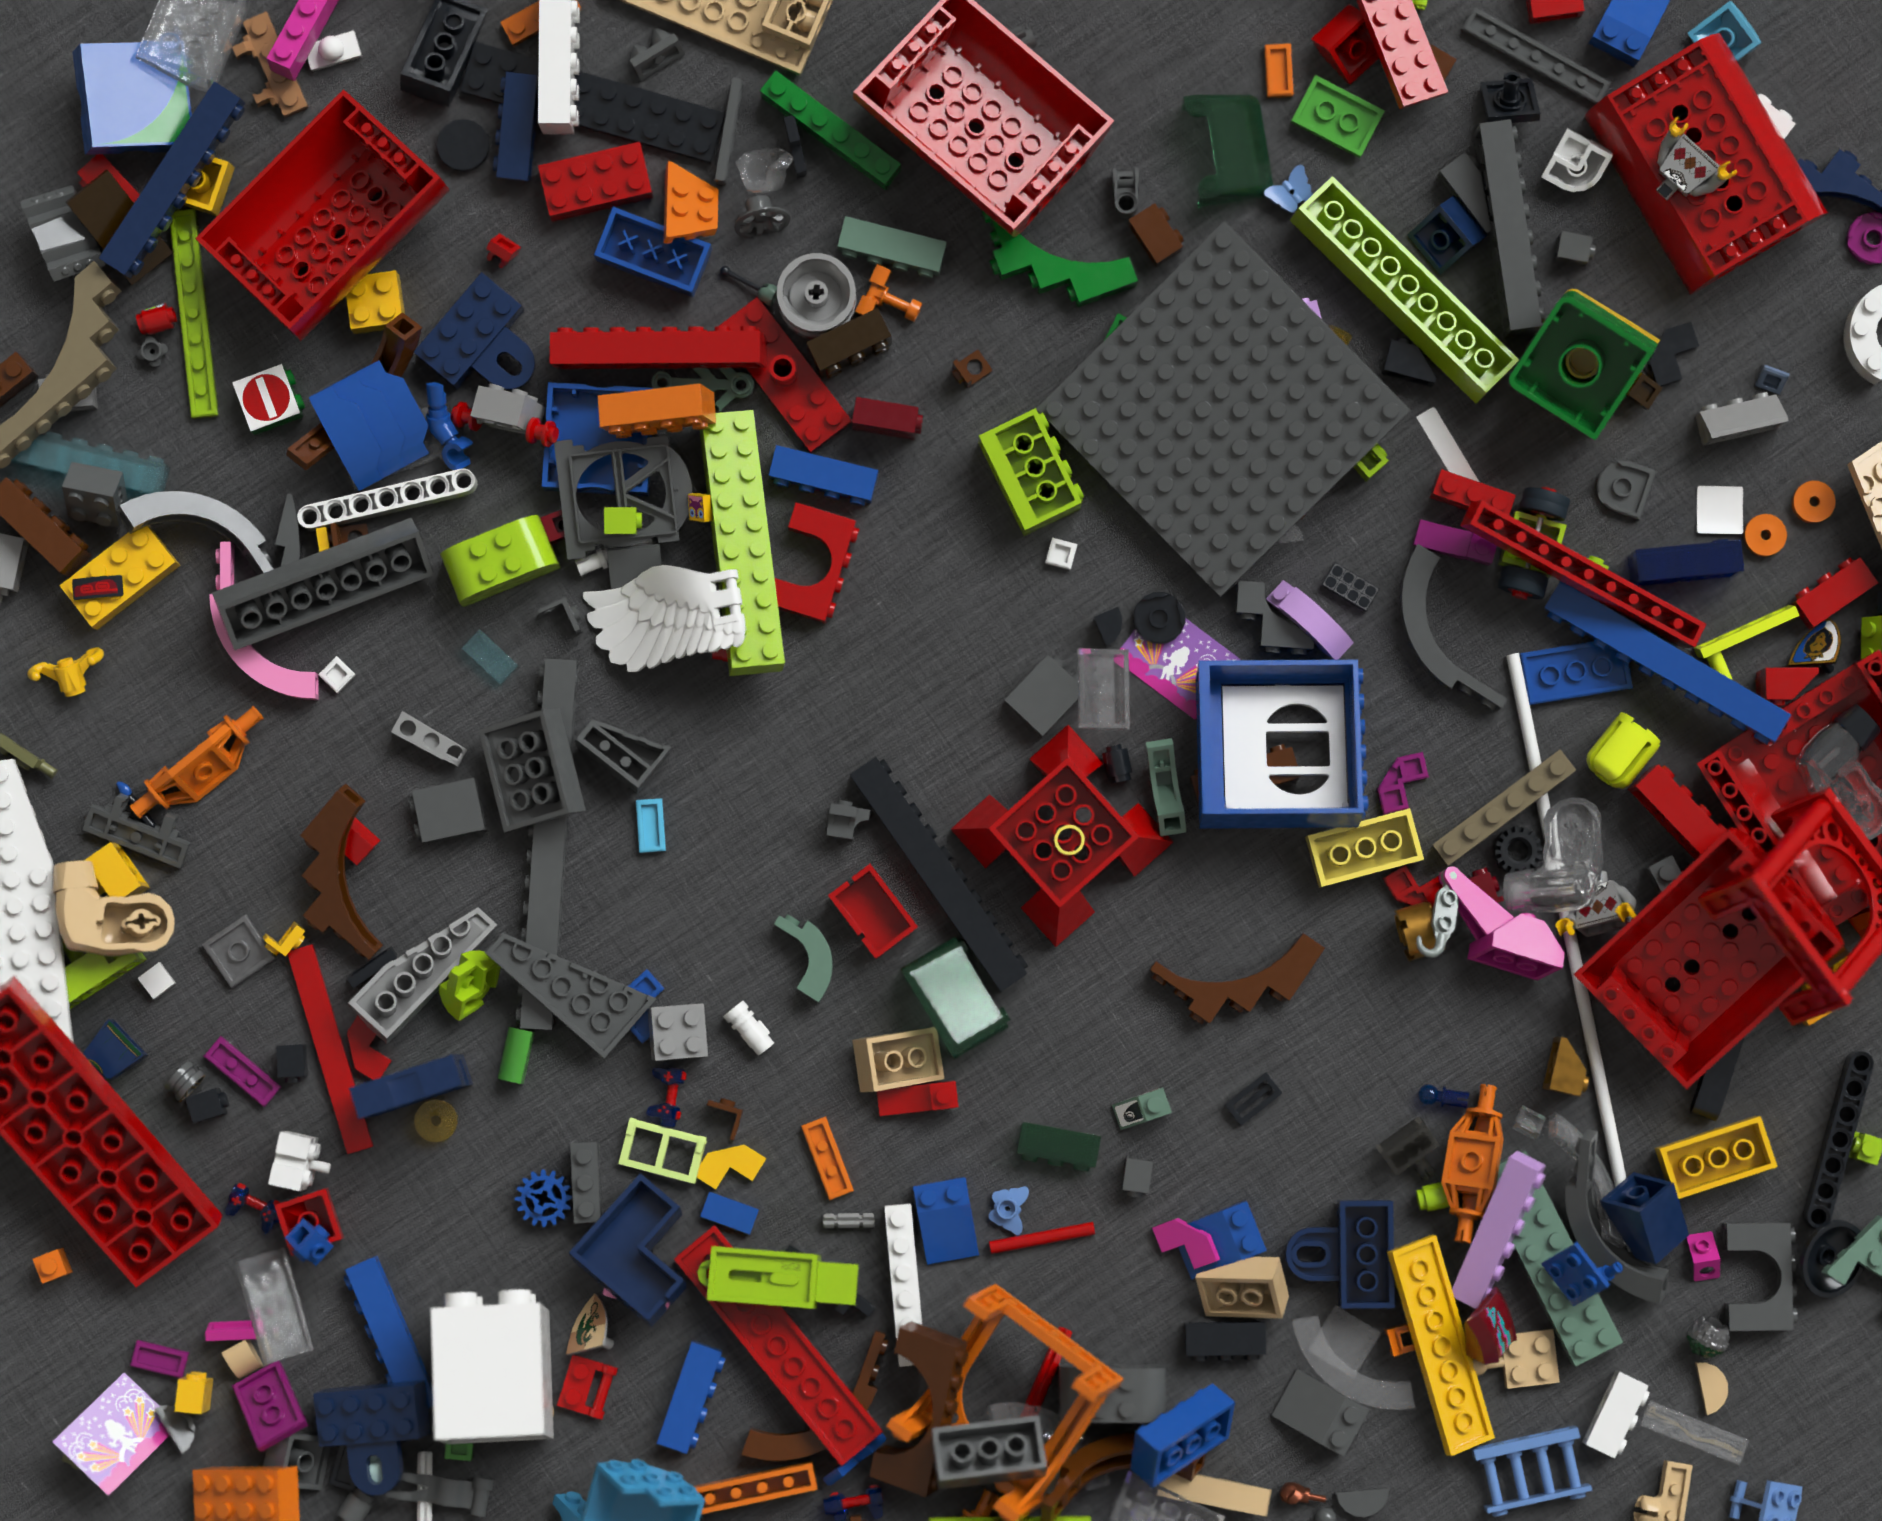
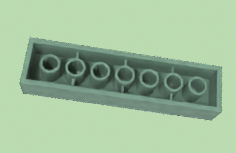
M1524 1150L1519 1151V1152H1521V1153H1523V1154H1525V1155L1528 1156V1154H1527L1526 1151H1524ZM1509 1157L1500 1161L1497 1184ZM1542 1184L1540 1189H1535L1532 1196L1535 1198L1533 1207L1529 1213L1525 1212L1522 1220L1525 1221V1225L1519 1236L1515 1235L1512 1241L1515 1244L1513 1251L1571 1365L1578 1366L1623 1343L1598 1293L1573 1307L1541 1263L1573 1244Z

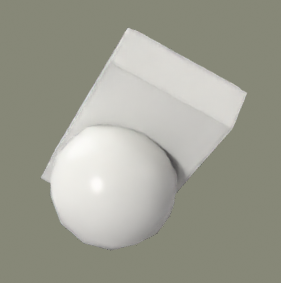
M353 30L336 36H326L322 40L316 41L307 58L313 72L361 58L362 55Z

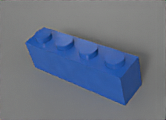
M776 445L768 476L769 479L774 480L773 484L788 488L789 484L799 486L798 490L814 494V490L825 492L824 497L839 500L841 496L850 498L849 502L852 504L865 506V502L870 504L872 502L879 472L876 469Z
M694 1340L691 1342L657 1444L685 1454L688 1453L689 1448L695 1449L700 1435L695 1433L698 1423H704L708 1409L704 1408L707 1397L712 1399L717 1383L712 1382L715 1372L721 1373L726 1359L721 1357L723 1350Z

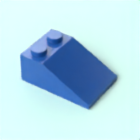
M1611 0L1588 44L1635 67L1670 0Z
M960 1177L913 1186L927 1265L978 1256L979 1251L966 1178Z
M1246 1200L1187 1223L1211 1235L1220 1260L1194 1269L1185 1245L1178 1247L1191 1279L1196 1278L1198 1273L1248 1259L1267 1251Z

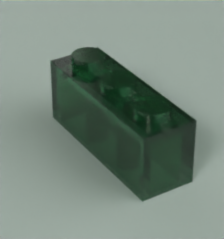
M1022 1121L1017 1153L1022 1154V1160L1037 1162V1158L1040 1157L1048 1159L1047 1164L1063 1167V1163L1067 1162L1074 1164L1073 1169L1089 1172L1090 1167L1096 1168L1101 1136Z

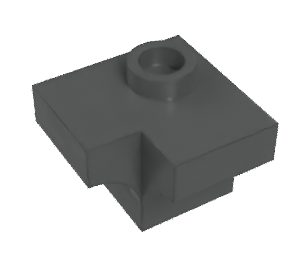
M837 800V804L831 803L826 836L853 840L856 827L862 822H869L871 811L853 807V802Z

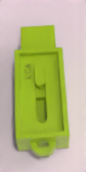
M711 1246V1258L700 1265L698 1279L703 1285L708 1286L707 1300L817 1309V1302L856 1305L859 1265L821 1262V1255ZM708 1268H710V1269H709V1279L707 1278V1269H708Z

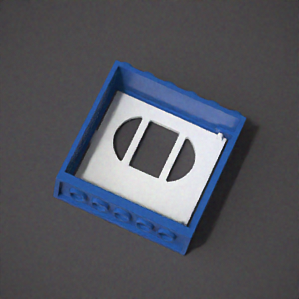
M1358 660L1198 661L1195 682L1199 828L1359 827L1361 819H1365V812L1368 811V797L1363 796L1364 786H1367V771L1362 770L1363 760H1366V745L1361 744L1363 735H1365V719H1360L1364 709V694H1359L1361 684H1363V668H1358ZM1221 685H1275V686H1222V706H1221ZM1290 685H1340V686H1290ZM1344 698H1345V720H1344ZM1302 705L1320 713L1327 723L1268 724L1267 721L1272 714L1283 707ZM1222 708H1223V742H1222ZM1345 726H1346V748H1345ZM1326 732L1329 734L1330 766H1267L1266 733ZM1223 745H1224V778H1223ZM1346 754H1347V775H1346ZM1326 775L1329 777L1323 786L1307 794L1285 792L1274 785L1269 779V776ZM1347 782H1348V803H1347Z

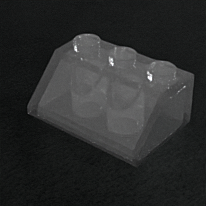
M1077 649L1078 728L1093 731H1121L1130 729L1129 649Z

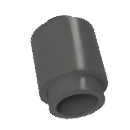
M356 1487L354 1492L350 1491L336 1512L340 1516L338 1521H363L373 1506L372 1501L374 1497Z

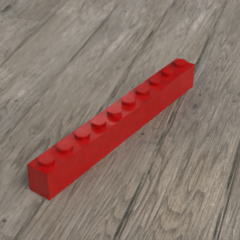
M1482 500L1471 502L1460 525L1682 648H1695L1706 626V623Z

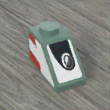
M1163 1087L1112 1105L1120 1130L1172 1113Z

